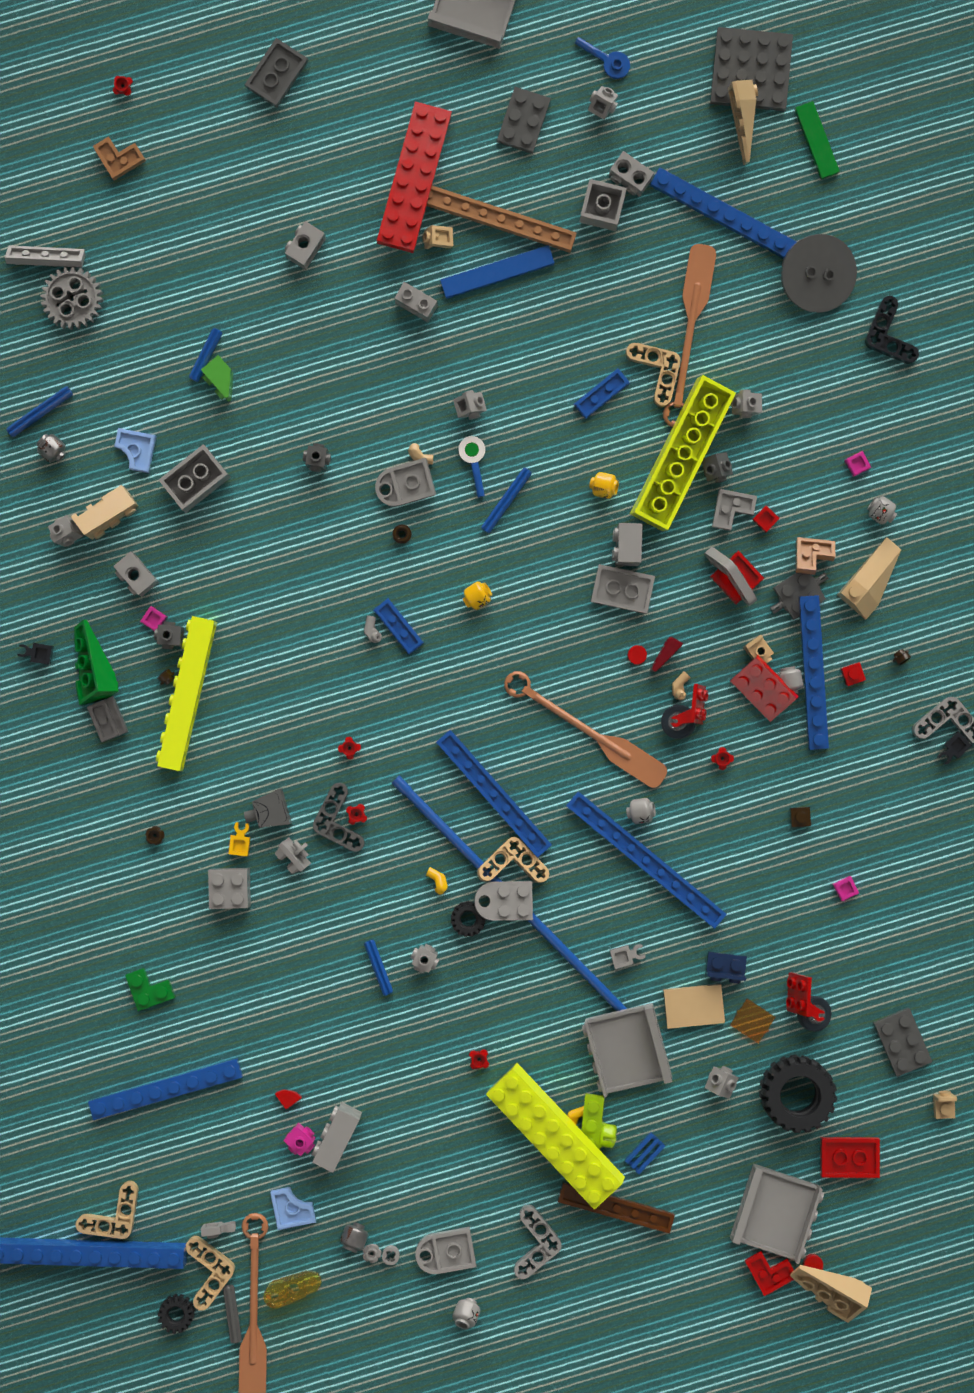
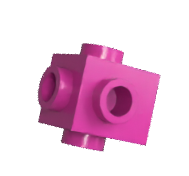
M299 1122L283 1140L289 1145L288 1149L293 1154H299L300 1156L304 1152L308 1154L315 1146L313 1144L315 1140L314 1132L307 1126L304 1128Z

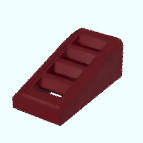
M671 636L668 637L650 671H658L683 643Z

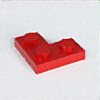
M762 1251L745 1259L764 1296L794 1280L790 1276L794 1269L788 1258L771 1268Z

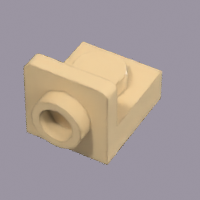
M431 225L424 230L422 239L425 249H430L431 247H453V227Z
M939 1091V1094H933L934 1118H955V1101H957V1096L952 1094L951 1091Z

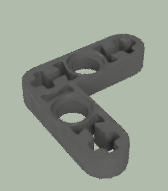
M335 783L331 787L313 822V829L318 834L351 851H360L365 844L364 838L358 833L334 822L348 795V787L344 783ZM342 786V790L345 793L338 796L337 800H341L340 804H338V802L329 798L330 796L335 797L337 793L334 790L335 787L339 788ZM328 803H333L336 806V811L333 814H329L325 810V806ZM321 813L332 817L331 821L329 819L326 820V829H318L317 822H322L324 819L323 816H320ZM338 828L344 831V837L340 840L336 839L333 834L335 829ZM348 832L352 834L349 838L353 840L356 838L360 839L359 843H361V846L353 848L352 842L347 841V844L343 843L348 836Z

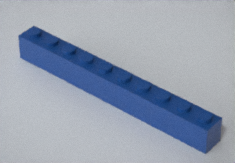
M0 1237V1264L183 1269L187 1263L186 1243Z

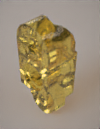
M306 1270L273 1280L265 1289L264 1302L270 1308L275 1309L305 1298L307 1295L318 1291L322 1278L318 1272ZM291 1284H296V1285H298L299 1290H298V1291H293V1290H291L290 1285H291ZM273 1293H277L279 1295L278 1297L272 1299Z

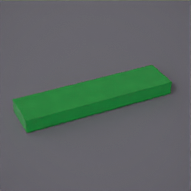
M814 102L795 107V113L820 179L839 174L840 170Z

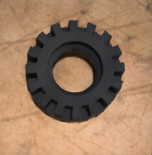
M469 901L459 903L451 915L453 929L464 937H472L479 934L484 928L486 921L476 911L474 902ZM469 911L475 915L476 921L472 926L462 924L461 915L464 912Z
M174 1294L173 1297L170 1295L159 1308L158 1322L162 1323L161 1327L163 1329L164 1327L167 1328L166 1332L168 1333L170 1330L172 1334H176L177 1331L179 1333L183 1332V1330L189 1327L194 1318L195 1307H192L193 1302H189L190 1298L188 1297L186 1299L183 1298L184 1295L182 1294L180 1296ZM171 1308H181L184 1313L183 1318L178 1321L173 1320L169 1315Z

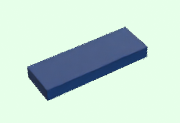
M617 368L574 403V406L586 420L628 386L630 382Z
M389 598L373 609L409 655L424 644Z

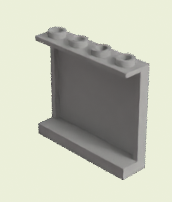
M435 0L432 12L430 11L428 16V26L500 49L516 0Z
M653 1003L585 1019V1025H582L584 1036H588L589 1044H587L589 1055H593L595 1061L592 1062L595 1074L598 1073L599 1080L597 1085L599 1092H603L604 1098L607 1097L608 1093L660 1081H664L665 1084L672 1082V1073Z
M753 1163L731 1231V1241L739 1245L741 1242L793 1259L799 1264L806 1253V1241H809L811 1238L812 1229L810 1228L812 1222H815L817 1219L818 1211L816 1209L818 1203H821L823 1200V1189L818 1184Z

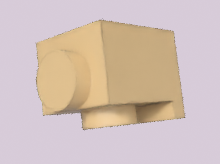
M762 635L757 636L743 647L752 660L757 655L766 664L772 660L771 655L774 652L765 642ZM758 648H763V655L758 654Z

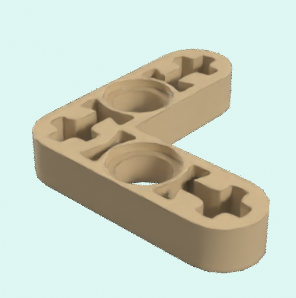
M631 343L626 349V357L630 361L661 368L654 394V403L659 407L667 406L672 398L680 366V356L672 351L640 343ZM637 348V352L643 353V349L647 351L644 355V359H641V354H636V356L633 357L632 353L629 352V350ZM656 352L658 360L655 362L650 361L648 354ZM674 357V361L677 363H673L671 371L664 370V368L668 369L669 362L666 359ZM670 375L672 377V383L668 385L664 384L662 382V376ZM659 386L664 389H670V391L666 390L665 398H668V400H664L663 403L660 402V398H657V396H661L663 389H659Z
M511 837L506 840L477 871L479 879L487 882L493 879L511 860H514L536 883H542L549 877L547 867L517 837ZM510 842L517 843L516 848L518 851L524 850L518 858L516 857L518 852L515 849L510 850ZM497 854H502L505 857L504 864L499 865L496 863L495 856ZM523 855L531 857L530 865L522 863ZM536 863L538 865L535 867L536 870H543L542 876L544 878H537V872L534 869L530 871L529 868L533 867ZM492 864L495 868L489 872L490 877L488 875L484 877L482 869L486 870Z
M127 1181L121 1186L116 1218L83 1214L76 1221V1229L83 1234L118 1239L127 1238L133 1230L139 1191L138 1185L134 1181ZM131 1186V1190H134V1192L130 1194L129 1200H122V1198H127V1191L124 1189ZM123 1205L131 1207L129 1215L122 1213L121 1207ZM86 1219L87 1223L93 1224L97 1220L95 1230H93L94 1225H88L84 1228V1224H81V1222ZM100 1222H107L109 1230L102 1231L99 1227ZM114 1223H116L115 1227L117 1228L125 1225V1228L128 1229L125 1233H122L121 1229H115L112 1232Z
M193 1236L186 1243L187 1253L212 1271L193 1299L194 1307L203 1311L211 1305L232 1277L235 1265L229 1258L199 1236ZM198 1242V1248L193 1250L191 1243ZM205 1247L206 1250L203 1252L202 1256H200L199 1254L201 1251L199 1249L203 1250V1248ZM207 1253H213L216 1257V1260L214 1262H208L205 1259V1255ZM221 1259L222 1261L220 1262V1265H218V1267L216 1268L215 1265L217 1264L218 1260ZM228 1265L230 1273L228 1271L223 1273V1267ZM211 1280L218 1281L219 1288L216 1290L211 1289L209 1282ZM207 1291L209 1295L205 1300L206 1303L203 1302L202 1304H200L199 1298H203Z

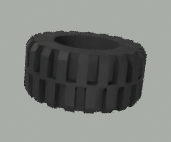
M795 1054L790 1055L789 1058L784 1056L779 1058V1062H773L770 1065V1070H765L763 1074L765 1076L764 1080L760 1081L761 1090L759 1091V1096L767 1115L776 1125L781 1126L786 1131L792 1130L794 1133H800L803 1130L807 1133L811 1132L813 1127L816 1129L822 1127L820 1123L822 1121L827 1122L830 1119L828 1115L830 1112H834L835 1107L833 1103L837 1102V1096L835 1095L837 1090L831 1075L817 1061L804 1055L799 1057ZM804 1076L814 1084V1099L809 1106L802 1110H789L781 1102V1089L789 1079Z

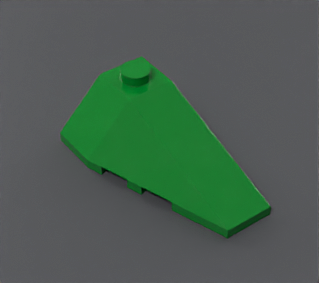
M82 620L74 627L75 651L78 652V661L75 663V669H79V681H76L79 705L108 699L118 692V682L116 681L115 673L88 621Z

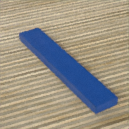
M547 245L440 279L445 297L448 299L552 266L555 263L550 247Z

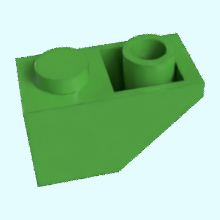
M217 355L201 369L204 373L202 378L209 386L213 384L217 388L214 392L221 400L225 398L229 402L232 399L233 372L222 358Z

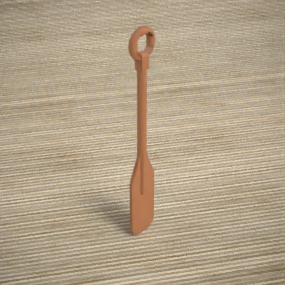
M695 244L691 247L682 295L688 323L675 399L663 411V418L671 427L674 426L676 421L672 420L670 422L667 417L670 416L669 407L683 408V393L695 321L708 303L716 251L709 245Z
M514 671L506 677L504 687L510 696L520 698L527 695L598 742L612 763L647 786L656 788L666 777L667 768L663 763L624 738L599 734L531 689V681L525 673ZM519 675L520 679H526L527 686L523 688V693L516 694L515 690L512 688L509 690L508 683L512 682L514 679L512 676Z
M259 1213L249 1214L242 1222L244 1235L251 1239L250 1325L239 1349V1393H266L267 1347L257 1325L259 1239L266 1235L269 1226L266 1218ZM250 1218L252 1220L261 1219L263 1221L261 1230L264 1232L260 1235L258 1233L249 1234L247 1232L249 1229L247 1220Z

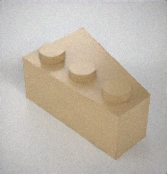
M120 485L107 493L95 505L92 506L90 504L86 506L87 511L77 516L75 513L71 516L85 536L92 540L94 538L99 539L105 534L104 531L109 527L114 528L121 522L120 519L124 516L128 517L135 513V508L138 507V504L124 486Z

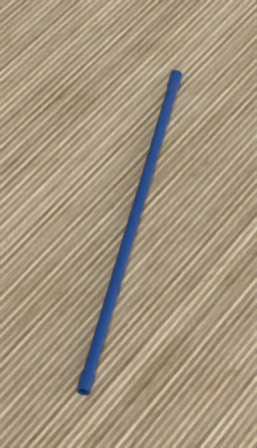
M399 775L392 784L478 870L484 862ZM483 868L482 870L484 871V873L482 875L484 877L487 875L490 877L489 872L491 871V869L488 868L485 870ZM496 875L489 882L503 881ZM533 913V920L527 921L616 1011L627 1009Z

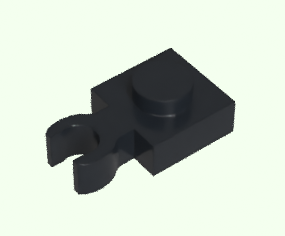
M33 643V647L30 648L24 644L19 645V647H24L26 652L25 654H18V656H31L30 662L51 665L54 646Z
M957 731L943 744L947 749L944 752H940L937 758L940 759L942 755H945L947 760L943 764H949L952 756L959 759L972 745Z

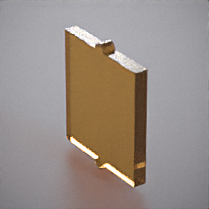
M747 998L740 1010L736 1011L737 1014L730 1025L759 1044L764 1034L769 1032L768 1028L774 1021L775 1016Z

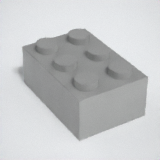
M203 444L162 476L159 482L179 507L187 513L231 477Z
M341 1102L339 1107L335 1105L329 1118L332 1122L325 1125L320 1136L323 1140L322 1142L318 1140L311 1154L314 1156L312 1163L332 1173L334 1172L360 1120L361 1111Z

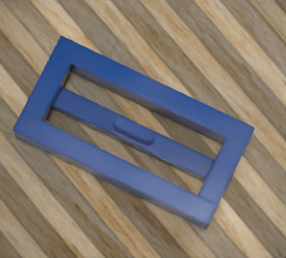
M650 1131L624 1160L640 1174L660 1153L665 1144ZM652 1138L654 1141L632 1162L631 1160ZM658 1144V1147L637 1167L642 1159Z

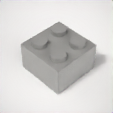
M589 179L579 222L616 231L627 188Z
M619 523L613 530L612 540L616 542V547L612 549V561H615V566H639L642 557V524Z
M217 868L208 870L209 909L249 908L251 906L250 868Z

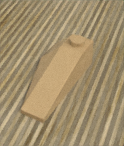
M752 80L733 81L728 87L743 165L750 162L756 96H758L757 85H753Z
M886 537L837 594L838 597L865 620L879 605L901 549Z
M803 1265L798 1266L790 1275L805 1290L812 1291L816 1295L815 1299L818 1302L823 1301L828 1306L827 1310L847 1323L868 1308L872 1288L856 1278Z

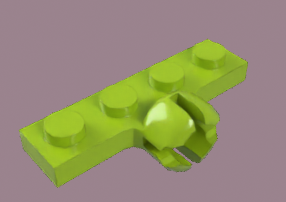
M586 1093L581 1131L598 1149L602 1147L613 1148L616 1142L617 1127L603 1122L605 1098L602 1095Z

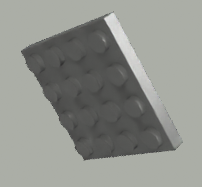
M718 27L710 104L731 106L728 94V87L731 82L752 80L753 85L756 84L758 89L755 109L785 111L793 34Z

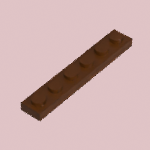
M566 1182L562 1183L558 1197L559 1203L669 1234L675 1217L673 1212L612 1195L594 1210L571 1184Z

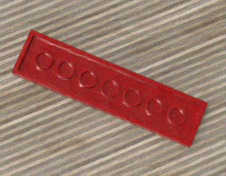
M415 101L378 233L377 244L414 253L452 111Z

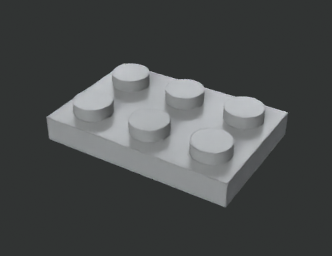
M599 564L591 602L647 614L655 576Z

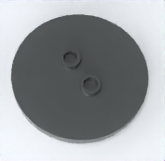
M827 234L810 235L797 241L785 255L781 267V283L785 294L794 305L809 312H826L840 306L851 294L857 278L856 261L849 247L840 239Z

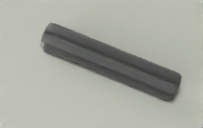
M229 1284L223 1287L230 1342L236 1344L242 1341L235 1287Z

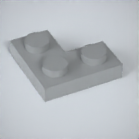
M719 489L712 527L731 531L735 512L753 516L757 496Z

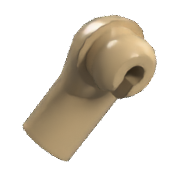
M416 443L409 446L408 453L414 461L427 458L428 464H433L434 455L423 454Z
M684 671L672 683L673 696L678 700L685 699L684 684L690 679V676Z

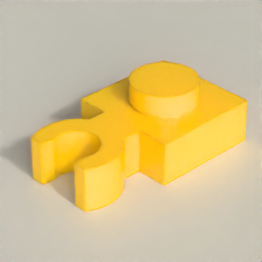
M239 822L235 823L234 829L237 834L230 836L228 854L248 857L251 837H246L245 834L249 831V823L245 824L244 830L239 829Z

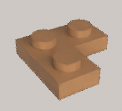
M107 137L93 146L113 180L118 179L146 161L135 143L118 152L111 139Z
M797 537L796 573L815 575L816 559L834 561L835 541Z

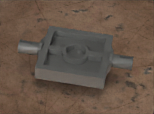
M794 573L773 587L779 602L770 607V610L775 614L784 609L789 613L792 620L800 617L799 597L819 595L820 603L826 600L820 589V584L828 580V576H826V573H823L814 578L811 574Z

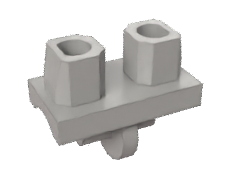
M288 837L278 845L279 848L275 855L280 860H283L285 857L291 860V863L287 866L291 874L298 871L301 872L311 864L306 858L309 854L304 850L308 846L306 842L301 846L297 840L293 843Z

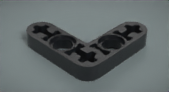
M886 296L878 306L865 338V344L871 350L905 364H912L919 357L917 347L887 335L898 308V300L894 296ZM890 301L891 306L893 307H891L888 310L887 314H885L884 311L886 310L887 305L884 303ZM884 318L887 322L886 327H879L877 319ZM876 331L880 332L877 336V341L879 342L872 344L870 338L875 336ZM890 342L895 343L897 346L896 352H890L887 349V344ZM901 347H904V349L902 350L903 352L900 355H898V353L901 350ZM909 350L912 351L914 356L910 359L907 358L908 355L906 354Z

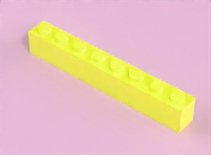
M192 616L191 620L187 622L186 631H188V635L182 643L184 653L183 657H180L178 660L177 668H180L173 682V687H175L174 695L171 694L169 699L171 709L170 713H167L165 716L164 724H167L160 738L162 748L161 751L158 750L156 755V762H158L157 766L176 771H183L217 626L216 621Z

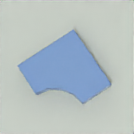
M118 428L114 447L122 450L127 455L130 470L149 473L157 436Z
M290 1187L271 1190L270 1193L278 1230L316 1223L313 1202L299 1200L292 1193Z

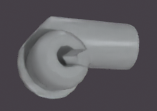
M367 615L364 634L371 642H380L382 634L374 627L376 617Z

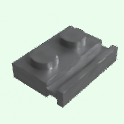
M114 696L87 707L101 742L129 732Z

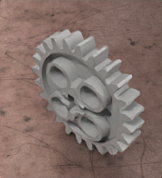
M64 267V273L57 270L58 276L56 277L50 274L52 281L45 280L48 287H42L46 294H41L40 297L45 300L41 302V305L46 307L43 311L49 314L48 318L50 320L54 319L53 323L55 325L61 322L63 329L67 324L70 330L73 329L74 325L80 329V324L83 323L87 327L88 320L94 322L93 315L99 317L96 310L103 309L99 303L104 302V300L99 297L103 292L102 290H97L101 285L95 283L97 279L94 276L90 278L91 274L88 271L84 274L82 268L77 272L75 267L71 268V272L66 267ZM75 282H80L78 289L72 288ZM58 291H63V295L60 298L55 297ZM89 299V303L86 306H81L82 300ZM71 307V313L64 315L65 309Z

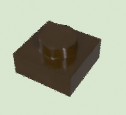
M810 807L790 808L791 827L811 826Z

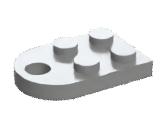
M427 458L386 469L378 476L375 484L378 498L389 506H402L436 495ZM388 484L391 489L390 493L383 495L381 488L383 485Z
M532 881L488 882L482 885L474 897L476 911L481 917L491 921L533 920ZM481 896L489 898L488 906L482 907L479 904Z
M470 1227L431 1233L424 1236L416 1247L415 1256L419 1267L430 1274H441L476 1267ZM428 1251L431 1257L428 1260H423L420 1257V1253Z

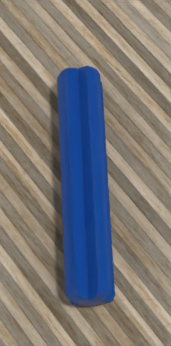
M216 328L211 330L189 375L190 379L196 382L200 380L203 374L201 369L208 364L222 336L220 330Z
M369 940L364 943L381 991L383 995L391 994L393 989L375 941Z

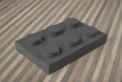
M276 38L244 85L247 89L277 108L308 63V58Z
M514 87L497 143L533 154L551 98Z
M907 1007L873 1022L895 1076H901L932 1062L910 1008Z

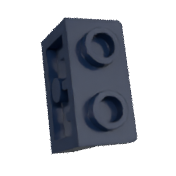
M708 951L705 974L713 981H721L724 978L729 979L731 983L740 984L741 981H746L747 956Z

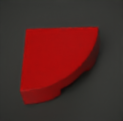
M284 1089L275 1093L285 1109L302 1098L299 1093L292 1090Z

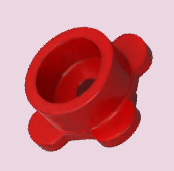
M116 76L114 78V94L131 95L132 91L130 88L133 80L130 77Z
M346 737L345 742L338 746V751L340 753L343 752L349 760L353 759L354 754L361 750V745L356 744L352 737Z
M720 747L718 752L711 756V761L716 763L720 770H725L727 765L734 761V756L730 755L726 748Z
M363 804L347 807L346 812L349 814L348 821L350 824L354 825L356 822H365L367 820Z
M486 1049L470 1051V1067L472 1069L487 1068L489 1066L487 1061L488 1051Z

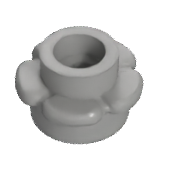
M369 1244L363 1248V1259L365 1261L375 1263L381 1257V1250L376 1244Z

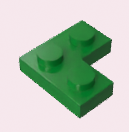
M145 968L125 975L138 1011L175 998L169 979L151 985Z

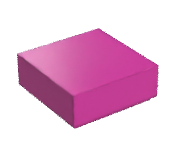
M863 451L844 460L853 477L871 468Z
M150 606L140 622L155 631V629H158V625H163L167 616Z
M851 876L833 883L840 901H845L859 894Z

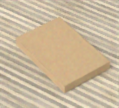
M721 984L663 989L668 1029L725 1023Z

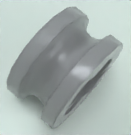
M393 1245L385 1247L382 1252L383 1262L387 1265H394L398 1262L400 1256L398 1248ZM388 1251H391V1253L392 1251L395 1252L394 1259L391 1260V1257L390 1259L387 1258Z

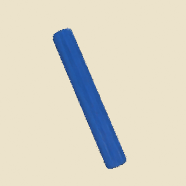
M65 386L7 427V432L10 436L15 437L73 395L69 387Z
M525 467L521 470L483 523L482 530L487 533L491 532L531 476L532 472Z

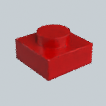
M766 505L752 520L766 533L780 518Z
M860 662L840 668L846 686L866 680Z

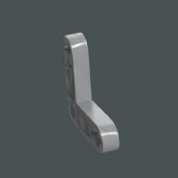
M713 547L704 553L713 566L728 576L738 594L748 606L757 601L755 594L732 560Z
M947 697L913 725L912 733L916 738H927L950 719L970 743L974 744L971 730L965 731L972 724L974 725V718L957 698ZM948 701L954 702V710L948 709L944 713L942 710L939 709L940 707L942 709H946L949 706V704L947 703ZM935 712L941 715L939 723H934L931 719L932 714ZM961 715H965L968 718V723L965 726L960 725L958 722ZM928 723L931 725L924 729L925 734H918V726L923 727Z
M530 1204L524 1205L521 1208L520 1219L539 1244L515 1263L514 1272L520 1279H526L559 1253L562 1247L558 1235L537 1209ZM526 1210L528 1212L533 1211L532 1217L535 1222L532 1226H530L532 1220L529 1217H524ZM537 1225H544L546 1232L544 1234H537L535 1231ZM548 1235L552 1242L557 1241L555 1249L554 1247L549 1248V1241L546 1239ZM535 1252L543 1254V1259L540 1262L533 1260L532 1256ZM529 1258L531 1264L526 1267L527 1272H519V1266L525 1267L528 1264L527 1259Z

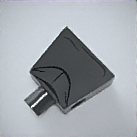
M282 788L252 801L254 809L244 812L246 822L249 823L257 820L259 828L292 823Z

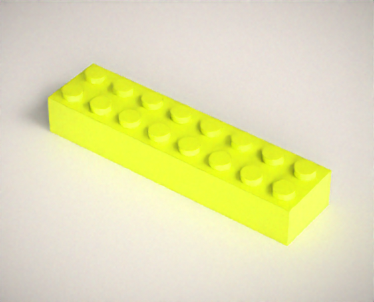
M704 375L696 379L630 515L661 531L669 529L736 392Z
M518 1063L486 1093L493 1103L594 1210L622 1185L625 1176Z

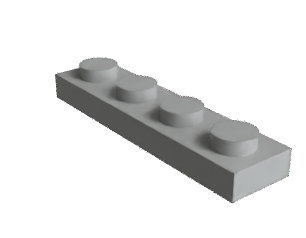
M9 245L5 261L6 264L83 267L86 255L85 249Z

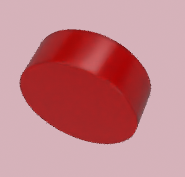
M635 645L629 649L627 657L631 663L638 665L646 660L647 652L644 647Z
M809 1254L804 1258L803 1266L823 1270V1261L818 1255Z

